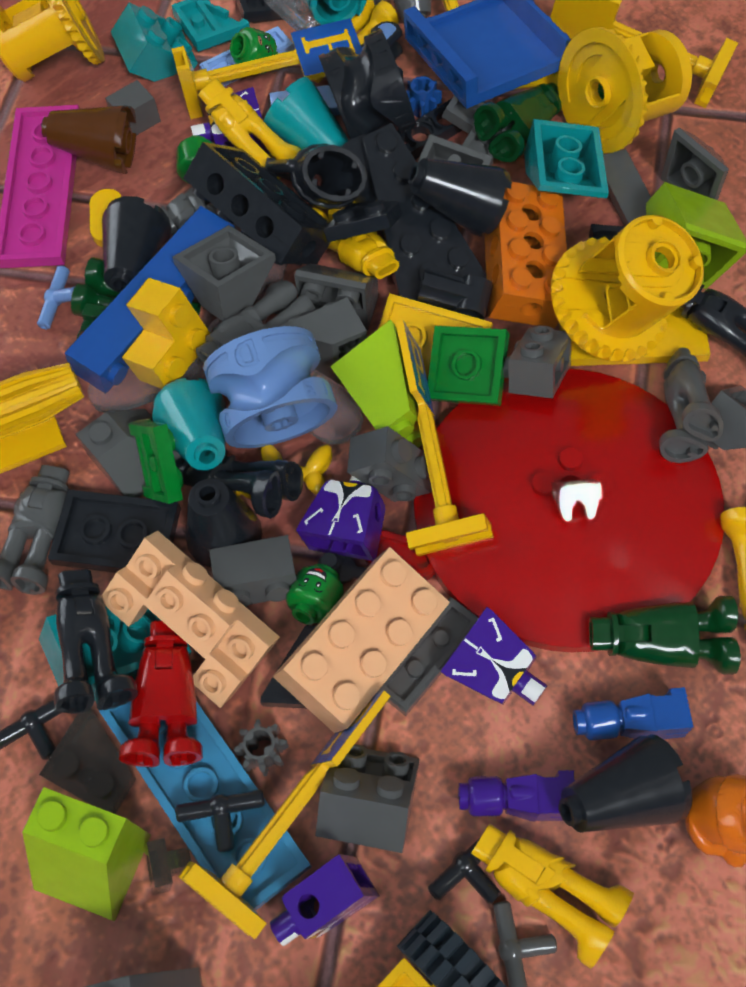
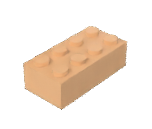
M389 547L375 558L272 677L332 732L337 733L348 729L450 602Z

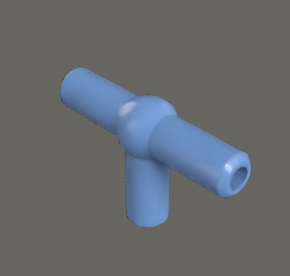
M57 266L50 288L44 293L45 302L37 321V325L41 329H50L58 306L61 303L71 301L72 292L75 287L65 288L70 270L65 266Z

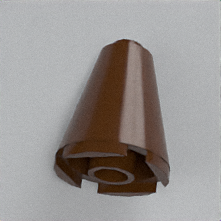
M132 106L51 111L48 117L43 118L41 126L42 136L46 137L49 145L118 173L127 174L128 172L125 167L131 168L137 134L132 133L130 122L136 123L135 110Z

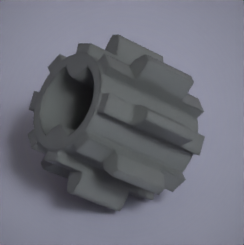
M258 719L253 729L249 731L240 729L239 732L243 737V743H239V746L234 748V752L237 756H244L245 761L242 767L245 771L249 772L252 768L259 767L263 776H267L269 767L275 764L276 766L283 767L284 763L279 755L283 753V750L289 748L287 740L277 737L280 733V728L277 724L271 727L268 726L266 729ZM259 741H271V746L264 748V755H252V750L259 748Z

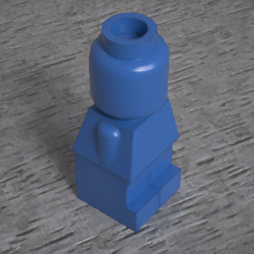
M685 687L671 688L664 696H655L649 693L622 700L618 706L612 700L586 702L582 705L581 709L573 710L572 713L575 734L577 736L585 735L588 740L617 738L619 734L620 736L633 739L650 734L658 735L662 739L683 738L694 727Z

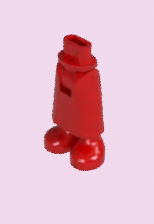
M153 621L150 623V636L144 640L145 648L135 679L138 696L131 701L128 721L130 726L139 727L137 738L129 739L120 746L119 760L132 766L157 767L160 764L159 728H161V720H166L167 739L164 745V763L173 767L185 766L201 761L203 758V746L198 740L188 737L187 732L188 726L197 724L196 694L192 666L187 650L188 643L163 621Z

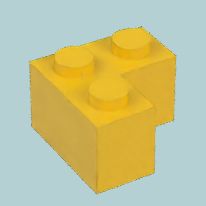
M148 278L126 305L144 330L122 356V359L140 381L162 389L165 385L180 379L198 357L196 348L206 343V336L210 332L181 288Z

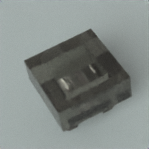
M594 479L552 482L553 499L556 500L563 519L566 521L572 520L571 510L576 501L583 504L586 518L592 519L596 516L598 500L602 499L601 482Z
M165 838L146 843L144 853L152 896L170 891L173 884L172 877L179 875L189 861H191L189 848L167 851Z

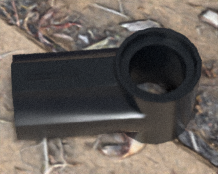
M426 268L417 300L485 320L493 283L477 275H466L461 278Z

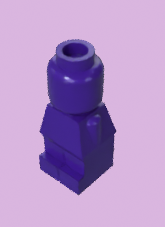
M559 770L555 777H542L532 774L507 778L505 783H502L501 778L497 776L470 777L467 783H459L458 785L459 810H468L472 816H500L503 810H505L506 814L532 822L563 821L558 804L561 799L562 790L575 781L574 770Z

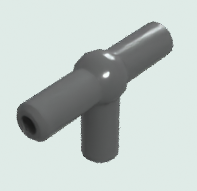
M508 901L497 902L494 904L493 909L500 940L498 953L504 961L509 987H528L522 958L556 953V939L552 934L518 939L511 904Z

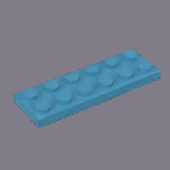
M131 701L113 709L99 710L121 745L129 739L137 738L139 727L130 726L128 723ZM196 701L197 724L188 726L187 732L188 737L198 740L203 746V758L201 761L176 767L168 766L164 763L163 755L167 739L166 720H161V728H159L160 764L157 767H135L199 865L214 873L218 878H221L231 864L236 865L275 813L265 798V805L263 807L230 813L235 848L227 852L217 851L213 816L180 823L177 821L175 807L178 804L210 799L218 793L232 795L258 790ZM287 830L252 875L251 879L253 882L241 896L255 911L312 867Z

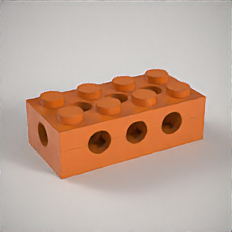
M512 182L511 189L505 187L503 199L509 200L500 223L490 234L484 233L486 279L493 283L488 304V318L536 326H549L555 329L559 321L551 300V279L557 262L567 251L562 193L539 191L533 185Z

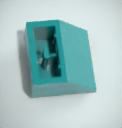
M129 2L111 30V34L130 73L154 82L178 74L171 49L181 46L185 47L193 69L198 64L192 52V46L187 42L182 32V26L173 18H163L146 6L139 7Z

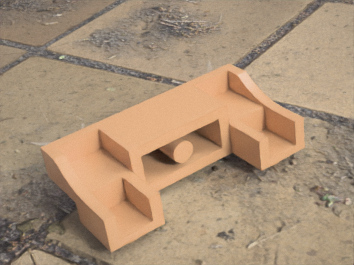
M158 530L143 539L126 567L116 572L101 595L104 605L128 627L141 619L147 609H149L205 658L193 675L194 685L219 708L233 697L243 682L280 638V636L239 602L234 593L223 588L208 575L203 566L193 562Z

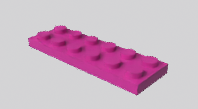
M78 105L16 108L0 212V268L65 265L77 156L49 145L46 137L42 136L41 126L43 118L48 117L51 111L80 109Z

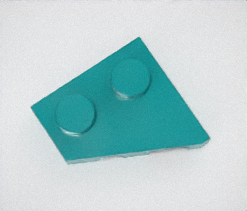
M184 0L172 5L174 17L182 26V29L198 52L230 41L241 29L250 27L248 20L243 18L238 22L230 18L228 10L211 4L209 0Z

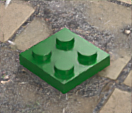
M435 326L428 376L431 401L501 406L504 385L503 369L508 352L510 332L507 329Z

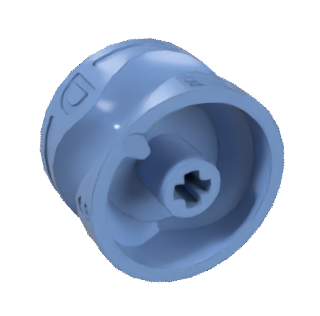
M296 326L273 327L255 331L224 344L206 359L203 370L210 392L220 393L230 401L229 407L220 412L219 422L228 445L236 448H258L282 443L313 431L335 415L337 402L331 385L323 378L310 376L321 360L319 349L311 331Z

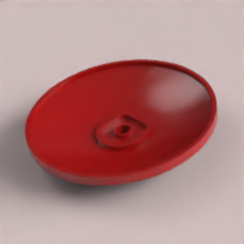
M568 369L553 398L509 393V379L504 378L501 406L459 403L436 428L452 505L456 506L459 519L484 513L491 523L494 538L426 554L425 556L428 562H431L434 576L444 591L478 618L488 607L528 646L549 651L571 653L595 652L590 649L589 645L590 617H606L608 612L618 613L639 607L692 602L710 576L719 555L724 532L720 521V515L724 512V499L715 465L708 452L701 458L691 462L675 463L666 460L661 455L659 439L668 430L676 429L668 405L653 394L620 378L588 370ZM567 482L575 483L581 489V493L573 497L567 496L561 491L560 486ZM432 489L431 493L416 496L414 499L416 530L436 525L433 510L436 507Z

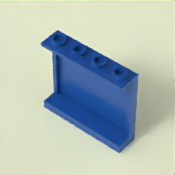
M475 0L428 19L415 6L403 10L405 39L466 109L559 71L562 55L570 42L569 36L533 0Z

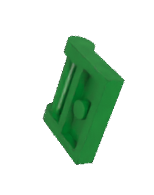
M142 419L128 423L130 435L135 436L145 484L142 485L144 497L167 504L183 500L181 491L183 477L175 463L173 454L175 439L167 424L151 422V419Z

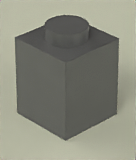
M138 80L105 98L108 107L124 105L133 107L136 123L130 122L132 133H137L136 136L161 121L154 97Z

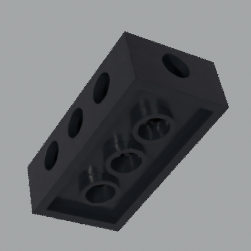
M202 142L183 177L194 188L193 193L200 199L211 202L217 208V214L224 220L235 223L241 229V233L275 253V264L281 266L284 264H295L298 266L310 263L318 264L331 243L327 241L323 228L329 222L245 150Z

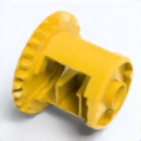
M22 0L5 10L0 6V58L18 80L23 82L29 81L35 77L31 71V66L71 45H74L78 51L82 52L84 57L92 64L98 65L105 61L101 43L80 0Z
M593 27L583 30L574 36L565 48L558 72V93L566 122L599 127L602 150L606 154L617 152L631 144L633 138L639 135V128L644 125V122L677 111L686 101L692 84V66L685 46L673 33L662 29L625 38L623 35H616L613 29H605L604 27ZM659 64L662 65L665 71L663 81L658 75ZM599 83L604 90V99H601L598 93Z
M644 215L632 220L610 241L606 237L600 239L592 237L584 242L580 241L562 255L552 274L551 300L556 317L570 339L581 349L597 358L611 362H628L641 358L657 347L658 342L664 337V331L669 326L667 322L669 315L691 300L699 291L704 276L702 255L692 236L681 225L659 215ZM655 252L662 253L667 258V269L658 265L655 260Z

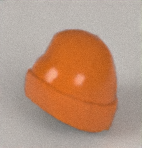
M731 774L729 776L718 775L707 778L692 790V806L688 816L684 818L686 830L692 842L703 853L721 856L727 864L742 868L746 863V776Z

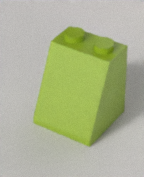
M664 182L646 202V215H659L671 219L681 225L692 236L703 259L704 276L702 284L705 285L704 289L712 285L746 254V238L726 203ZM655 252V260L658 265L667 269V258L662 253Z
M390 319L330 367L375 430L388 426L419 448L422 445V439L417 420L418 404L409 390L397 327Z
M43 787L22 831L34 890L109 920H116L151 834L125 817Z

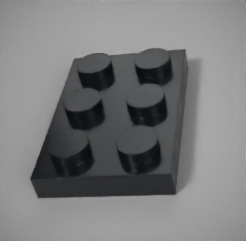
M68 489L48 560L52 565L116 573L126 567L143 539L157 530L173 543L181 507L178 502L167 504L146 498Z

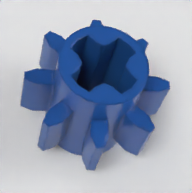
M419 76L407 82L408 90L406 92L414 116L420 118L437 108V104L442 103V90L437 89L436 80L433 81L429 77Z

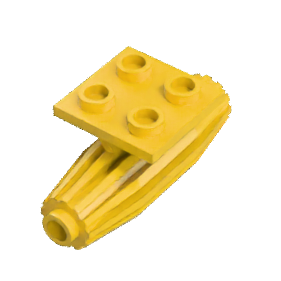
M70 363L23 372L0 381V474L67 447L55 415L85 397Z

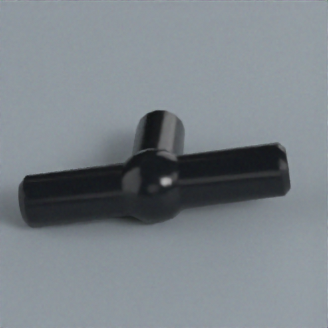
M54 699L36 710L26 711L19 720L0 731V750L28 734L43 760L54 757L57 754V749L43 725L63 713L55 709Z
M261 789L232 795L218 793L210 799L178 804L175 807L176 819L180 823L213 816L217 851H231L235 848L230 813L263 807L265 805L264 795Z
M479 839L466 851L456 854L453 863L428 886V891L436 900H441L464 877L488 904H492L501 895V891L478 866L481 860L471 854Z

